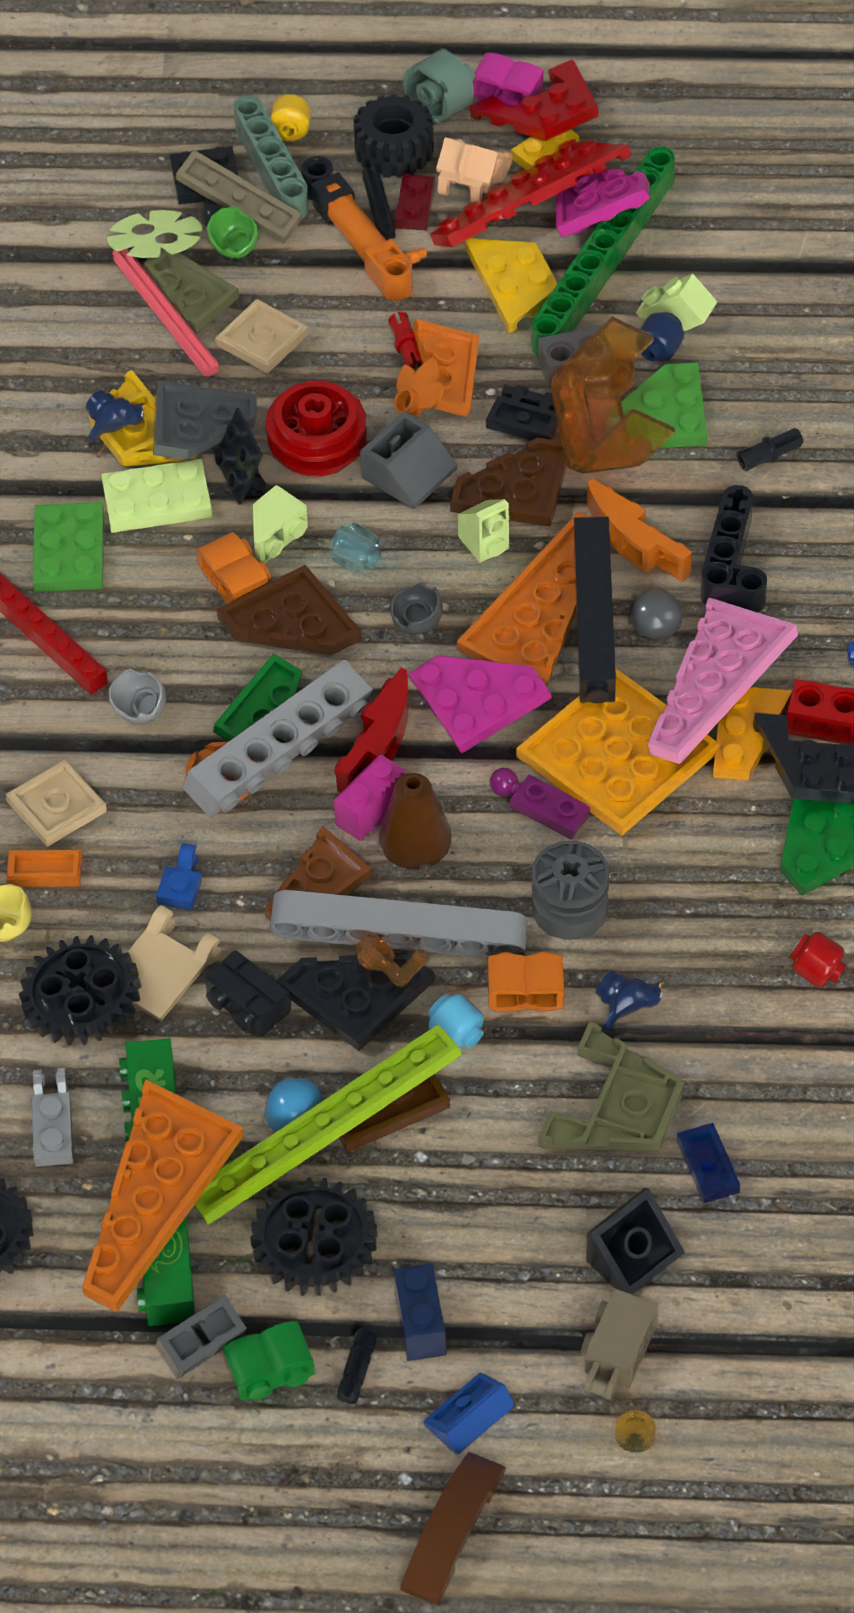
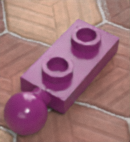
M499 768L490 777V787L495 794L503 797L513 795L510 799L511 808L571 840L590 816V807L585 803L530 774L523 783L518 782L517 775L509 768Z

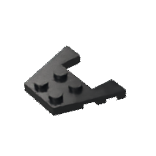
M755 713L753 728L755 732L761 733L763 746L767 753L773 755L776 761L775 768L792 799L854 804L853 745L848 743H817L812 740L791 741L788 736L787 715Z

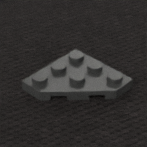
M157 380L155 389L153 455L170 459L188 460L220 444L226 433L227 424L231 421L236 408H239L249 428L254 427L256 420V395Z

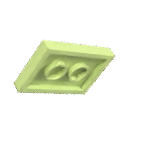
M202 459L101 474L111 533L212 518V508Z

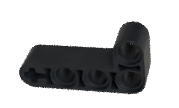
M733 485L723 492L702 568L701 600L706 604L708 599L712 598L758 613L766 605L767 576L760 569L740 565L752 523L753 493L745 486Z

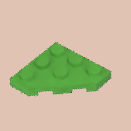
M698 362L664 364L605 415L604 435L606 451L707 446V429Z

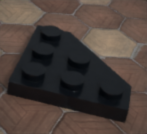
M407 952L392 953V957L370 958L369 954L339 956V960L317 961V957L301 958L276 982L290 992L291 1001L356 1050L360 1051L435 981V973Z

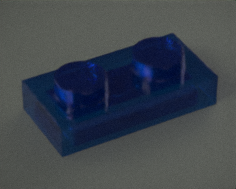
M714 1123L677 1133L678 1146L703 1204L740 1193V1182Z

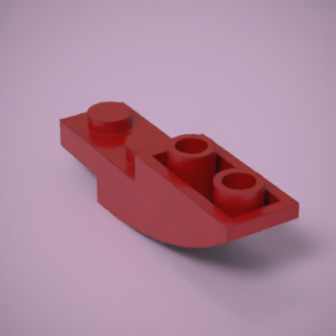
M401 667L393 678H388L384 682L381 693L373 702H368L364 707L361 715L364 731L358 735L354 747L348 755H343L338 760L334 769L338 792L341 793L378 755H383L393 761L397 754L408 721L409 696L406 669Z

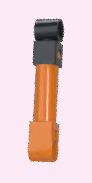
M313 156L304 160L301 165V175L306 182L308 199L312 200L313 207L328 225L334 223L365 263L366 274L384 297L392 301L408 298L413 292L412 264L419 262L427 256L425 248L414 249L404 254L392 238L389 240L384 238L356 203L355 192L339 172L333 174V165L328 158Z

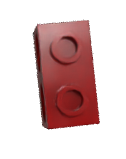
M795 679L787 712L788 734L839 744L848 743L854 746V689L821 684L816 681Z

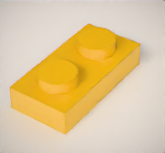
M568 130L547 141L531 136L511 149L512 160L525 170H529L535 166V161L540 157L557 152L559 150L558 146L563 142L571 139L579 142V135L573 130Z

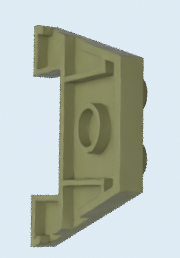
M589 1021L578 1046V1056L611 1066L610 1073L589 1122L550 1111L538 1137V1147L659 1152L683 1096L685 1082L649 1058L642 1059L627 1049L628 1045L617 1037L613 1040L602 1032V1027Z

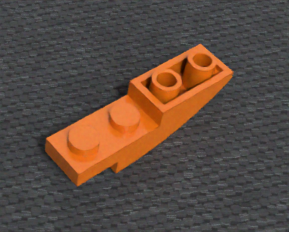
M592 478L587 482V506L592 517H609L610 544L619 554L646 574L656 566L681 582H684L691 575L692 551L684 544L675 542L665 536L657 528L645 524L646 510L642 509L636 502L627 500L614 492L609 486L602 485Z

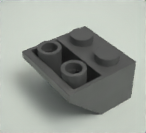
M405 411L360 450L362 478L412 509L419 506L457 470V464L432 428Z

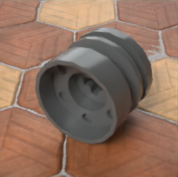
M560 841L547 846L536 856L532 865V914L539 928L550 936L571 940L592 935L603 926L609 907V867L603 854L593 846L579 841Z

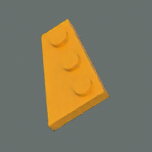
M750 687L718 722L716 741L720 743V747L715 751L713 778L750 779L765 751L761 733L755 732L753 728L755 713L782 715L785 708L789 706L793 690Z

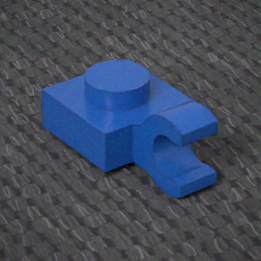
M182 843L179 850L177 868L165 867L156 894L157 904L193 911L202 883L201 872H195L198 863V856L195 855L197 845Z

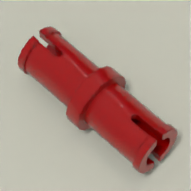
M398 312L401 320L399 324L395 314H392L388 319V324L395 337V349L402 355L405 365L412 367L416 371L414 363H417L419 368L423 364L409 316L405 312Z

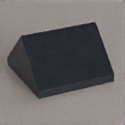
M643 1188L587 1232L586 1262L615 1289L629 1294H634L685 1253L649 1188Z

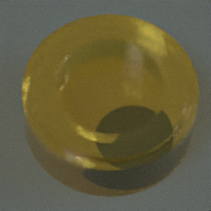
M632 1410L625 1412L618 1418L615 1425V1438L618 1445L625 1451L631 1453L644 1452L655 1441V1422L647 1413Z

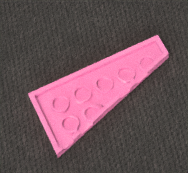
M709 598L706 603V614L704 618H700L697 625L698 633L696 638L690 642L676 675L677 683L675 688L670 690L668 694V705L665 712L659 716L648 742L650 754L680 764L798 636L796 624Z

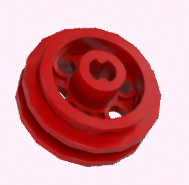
M306 381L295 384L278 396L267 411L265 428L267 432V445L273 458L285 468L295 473L316 477L338 473L355 461L360 455V450L366 446L367 426L365 410L360 400L340 385L328 381Z

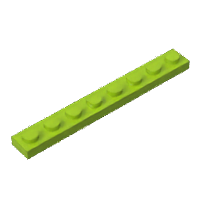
M439 1024L221 1168L193 1208L207 1225L211 1224L461 1057L462 1054L459 1046Z

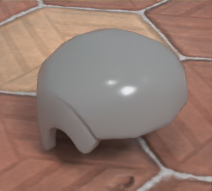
M127 669L113 679L108 689L110 704L121 718L130 723L143 724L155 720L162 713L166 703L165 687L151 672L143 673Z

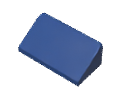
M480 1372L429 1415L423 1423L451 1451L459 1454L511 1410L514 1403L505 1384Z

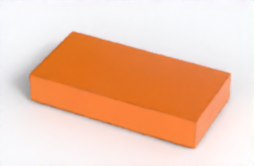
M9 850L7 885L13 884L19 887H80L82 850Z

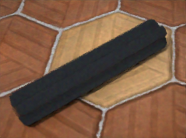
M374 165L370 168L365 167L362 170V179L375 226L386 240L394 239L396 237V229L379 169Z

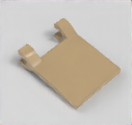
M162 905L154 911L146 930L127 951L131 956L132 963H136L142 988L138 989L141 999L140 1001L133 1002V1004L161 1022L208 965L215 963L223 953V950L218 947L220 940L208 932L200 940L196 951L167 936L176 926V922L171 919L173 912Z

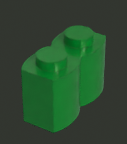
M298 1321L278 1324L260 1334L238 1338L222 1347L225 1363L240 1400L263 1399L277 1387L300 1386L315 1374L314 1361Z

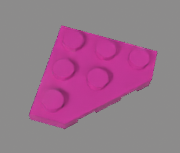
M606 168V170L598 174L578 176V183L556 194V228L561 237L569 234H578L592 224L612 219L617 213L629 208L635 209L642 206L647 200H650V183L644 172H634L631 176L624 174L623 170Z
M437 655L408 673L412 683L461 754L552 698L550 691L532 666Z

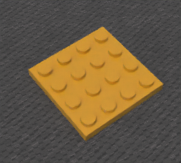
M615 668V702L580 703L578 696L516 748V757L561 791L585 803L590 807V812L623 836L715 756V751L719 749L720 743L707 734L680 764L651 755L648 742L659 716L665 712L667 705Z

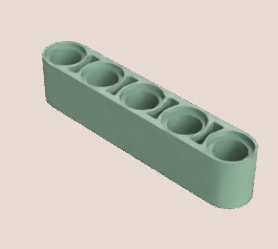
M248 95L238 98L234 103L236 133L269 194L302 213V219L305 218L309 211L306 182L266 109L257 97Z

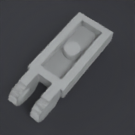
M66 1067L57 1068L55 1078L58 1093L44 1094L45 1076L42 1073V1069L33 1070L34 1095L31 1096L35 1167L73 1164L71 1098L67 1087Z

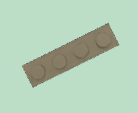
M195 150L192 151L176 173V180L221 207H239L243 213L253 217L258 229L282 243L287 241L302 220V213Z

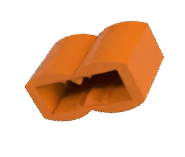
M234 532L228 533L197 549L198 565L208 581L216 587L220 596L227 604L268 584V580L271 579L266 564L263 561L258 562L253 557L248 541L244 538L240 539Z
M542 951L528 956L501 952L488 957L489 1009L512 1012L523 1009L554 1011L564 1008L563 956Z

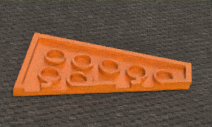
M580 511L577 512L457 640L458 651L474 660L532 666L546 687L548 686L576 615L574 518L589 516Z
M145 1079L139 1108H136L133 1118V1127L129 1141L125 1144L112 1187L109 1207L105 1211L102 1220L97 1246L94 1247L82 1286L84 1296L118 1312L244 1137L243 1127Z

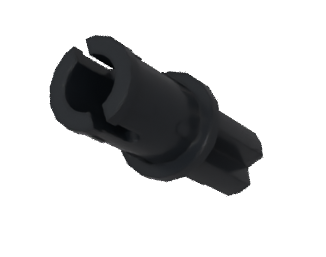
M797 428L772 438L766 436L762 438V442L738 451L736 454L737 460L742 470L747 472L765 462H776L778 456L801 447L804 440Z

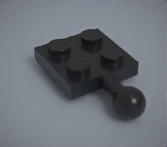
M233 146L197 150L200 154L238 175ZM192 151L170 154L178 205L204 202L205 208L201 212V221L207 228L211 216L222 207L176 180V173Z

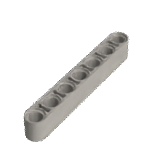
M282 890L276 892L273 896L270 932L277 937L285 939L488 958L501 952H511L524 956L526 953L528 920L523 914L512 911Z

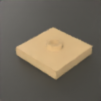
M255 299L215 339L216 346L268 374L309 335L308 326Z
M66 759L6 794L9 805L46 847L107 812L106 803Z

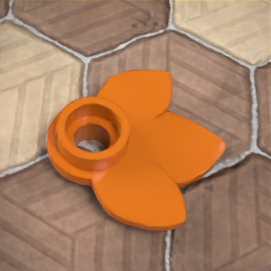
M429 358L416 371L408 365L402 367L397 379L396 388L398 393L394 400V407L399 415L405 411L417 418L423 410L432 408L441 398L444 384L438 382L440 368L435 358Z

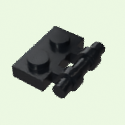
M505 384L501 396H497L486 418V428L528 440H533L537 437L552 439L561 422V413L566 414L569 402L558 399L556 394L546 392L543 395L529 391V388L526 386L517 385V387Z

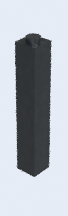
M609 517L574 518V560L580 703L615 702L616 672Z

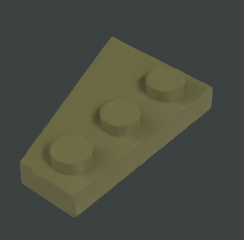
M161 248L160 257L149 258L144 262V268L195 334L199 333L239 298V289L181 253L171 255Z

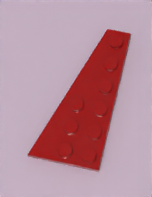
M575 139L565 141L558 146L559 150L554 154L545 155L537 159L534 167L517 172L511 177L512 181L506 185L497 186L487 192L488 196L483 200L466 205L463 208L464 212L460 215L440 222V228L430 233L431 239L435 246L453 247L487 230V222H495L501 219L507 220L517 215L515 208L528 202L533 207L578 183V176L598 174L606 170L604 163L614 158L624 161L632 157L629 146L627 144L595 143L594 140L577 142Z

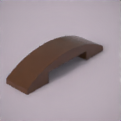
M471 1452L466 1454L448 1481L426 1523L400 1586L401 1591L434 1605H439L455 1573V1563L485 1503H490L506 1471V1466Z

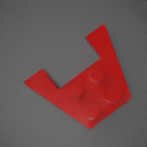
M572 59L548 70L550 81L554 85L550 86L547 91L536 96L525 97L519 104L509 107L492 95L469 106L473 119L480 120L481 116L490 118L493 125L499 127L505 124L513 125L515 132L545 141L599 117L598 106L576 63Z

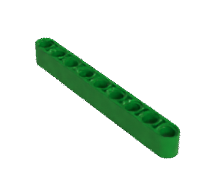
M659 146L650 149L634 172H644L650 183V200H647L638 208H629L617 213L608 221L599 222L532 321V351L535 355L538 356V338L571 332L576 329L673 185L675 155L671 149Z

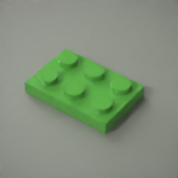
M103 502L35 505L34 592L103 589Z

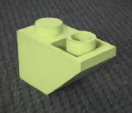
M692 273L680 279L675 277L659 288L653 286L648 289L641 298L643 302L636 311V314L646 320L653 313L669 312L681 321L682 328L686 331L704 324L717 301Z
M278 485L274 486L253 504L255 559L258 562L263 561L266 563L271 558L277 557L285 546L294 539L301 537L308 528L307 506Z
M505 499L486 500L458 514V537L479 563L492 557H497L509 549V504Z

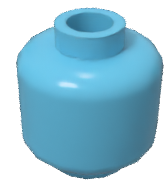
M462 994L443 995L433 1004L428 1012L430 1017L429 1029L439 1024L459 1046V1049L464 1046L472 1048L484 1034L481 1030L484 1023L482 1012Z

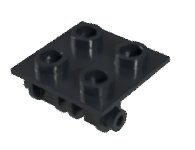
M236 408L231 421L227 424L226 433L221 445L216 450L215 460L237 503L242 504L245 495H253L254 497L263 495L266 483L260 473H258V465L263 454L239 408Z

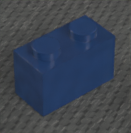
M433 1263L393 1269L395 1297L407 1361L445 1356V1327Z

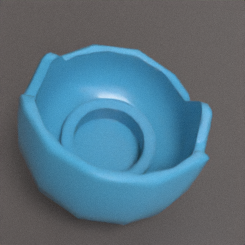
M301 1078L286 1079L276 1084L268 1095L264 1117L269 1127L277 1132L325 1099L321 1090L313 1082Z

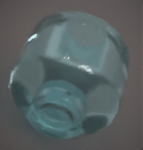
M351 523L347 527L340 526L328 548L332 550V560L354 574L362 573L366 567L373 570L382 555V552L377 550L379 538L356 523Z

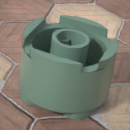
M441 49L413 65L404 73V93L406 96L411 95L412 100L417 99L421 101L422 106H427L430 114H432L433 124H437L451 118L473 104L474 87L472 81L475 79V73L470 65L463 64L448 50Z

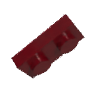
M403 174L395 216V229L427 231L435 188V176Z

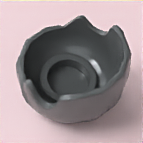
M419 582L413 587L403 588L394 595L390 605L393 623L398 629L411 635L426 634L435 628L443 615L442 599L437 588L431 589L422 582Z
M653 588L643 591L632 602L628 624H632L640 637L645 636L654 640L671 637L680 628L683 611L680 603L671 593L663 589Z

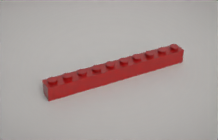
M0 574V612L90 695L107 685L106 669Z

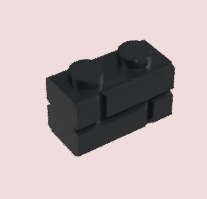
M234 950L223 959L221 964L216 965L206 974V997L216 1009L221 1010L224 1008L230 1012L235 1023L244 1031L251 1029L258 1036L263 1037L274 1027L276 1022L279 1023L290 1013V992L238 951Z

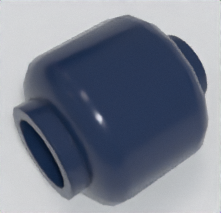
M669 312L653 313L644 321L636 334L635 341L641 355L645 359L653 362L669 361L675 355L684 340L685 333L681 321L675 315Z

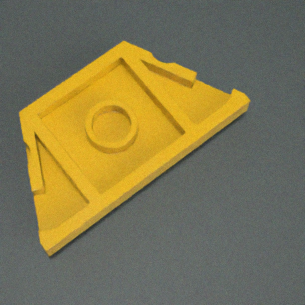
M476 238L465 240V250L508 333L514 332L520 320L527 315L533 317L539 312L558 284L539 247L535 242Z
M128 371L124 376L125 382L118 390L112 389L110 394L115 399L124 398L131 404L143 403L145 405L143 410L144 419L139 425H128L120 430L100 436L123 467L197 459V455L188 460L170 459L153 455L155 398L134 371ZM89 415L90 425L93 428L95 420Z

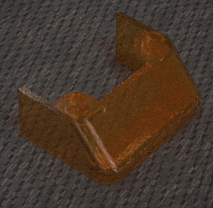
M613 316L558 369L551 383V392L566 465L569 469L580 474L639 467L675 433L674 427L634 408L624 416L620 397L634 385L636 376L633 361L654 341V337Z

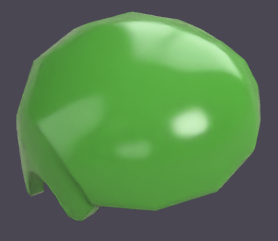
M236 206L221 208L211 216L207 225L209 240L213 248L219 254L230 259H239L247 256L256 247L259 239L257 224L253 217L243 213Z

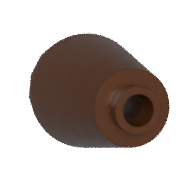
M409 773L400 777L395 784L380 828L379 841L385 857L399 867L411 870L419 869V865L430 862L432 866L439 863L448 854L452 843L451 829L429 779L418 773Z

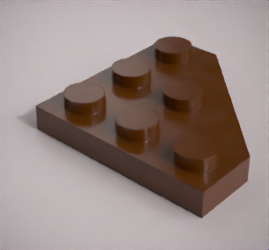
M537 437L527 442L525 449L513 455L507 452L487 462L485 469L473 475L467 472L457 477L450 502V512L461 513L486 500L505 499L509 504V521L551 527L571 452V442Z
M306 565L217 609L218 620L235 641L333 655L362 640L361 630Z

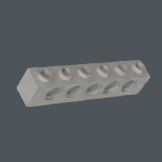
M343 659L191 768L187 773L182 788L210 818L221 811L224 813L231 811L239 803L241 796L247 792L250 794L257 792L271 774L280 775L291 765L293 758L299 754L302 756L309 754L317 746L318 740L325 735L328 738L335 735L344 725L343 722L348 718L357 719L360 717L373 688ZM327 701H331L337 706L331 705ZM301 719L307 720L311 724H306ZM275 738L283 739L286 743H281ZM249 757H255L261 762L253 761ZM223 775L230 776L235 781H229Z

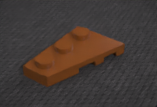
M322 826L316 834L317 839L309 850H305L300 857V863L291 876L286 877L276 892L294 890L347 896L372 877V868ZM273 897L265 907V917L269 921H271Z

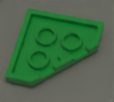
M793 799L780 871L803 896L854 867V804Z

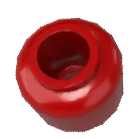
M814 932L811 936L805 933L789 957L793 960V971L816 987H822L828 980L835 984L847 966L841 961L845 954L844 948L821 932Z

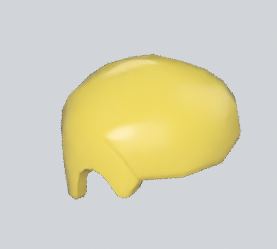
M13 884L0 886V942H8L21 935L28 928L33 915L26 893L22 887Z

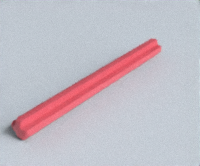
M129 248L118 252L114 250L112 253L114 262L203 376L210 378L212 375H216L219 372L217 360L136 257L127 256L130 252Z

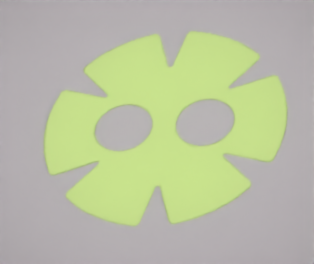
M156 210L150 211L149 220H146L138 213L120 220L109 231L125 234L107 236V242L117 252L135 246L127 256L156 258L160 257L161 248L171 255L190 248L200 237L186 235V233L201 232L203 229L200 222L193 216L175 222L182 215V212ZM140 224H150L154 226V231L145 235H137L132 232V228ZM163 233H173L178 236L176 241L169 244H161L155 241V238Z

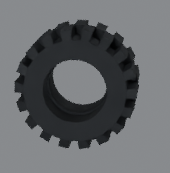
M391 94L390 97L383 95L377 97L375 101H367L366 106H361L358 109L353 125L356 159L358 162H361L363 168H370L374 165L379 169L380 174H383V177L397 176L399 178L403 177V174L412 175L417 173L416 169H423L426 166V162L432 159V152H434L433 117L428 107L422 106L421 101L417 99L411 100V97L406 95L403 97H398L397 94Z

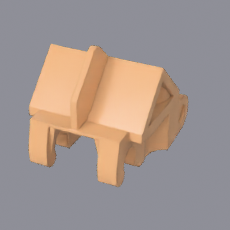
M445 137L436 168L437 172L440 173L438 178V194L448 196L450 184L460 183L469 186L471 203L481 201L482 193L487 194L495 183L503 182L512 164V153L496 152L468 144L463 139L458 138L456 140Z

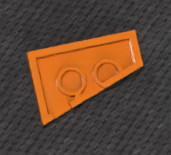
M416 318L413 330L422 364L431 357L435 358L440 368L438 382L444 384L443 394L436 405H434V408L467 417L471 409L479 335Z

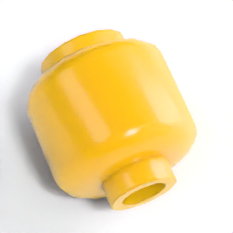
M293 94L280 96L273 102L270 118L283 141L295 142L301 140L309 130L311 108L308 102L300 96Z

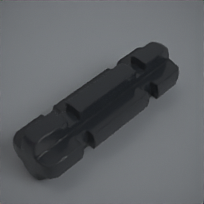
M358 1329L353 1340L354 1344L351 1347L342 1374L343 1378L337 1390V1399L339 1401L349 1404H355L358 1401L360 1389L371 1360V1354L376 1344L377 1335L375 1332L366 1329Z

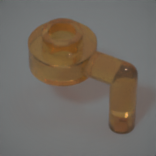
M367 933L356 945L357 958L365 968L383 971L399 987L405 986L430 959L424 950L418 949L400 968L393 961L395 955L392 948L385 940L373 933Z

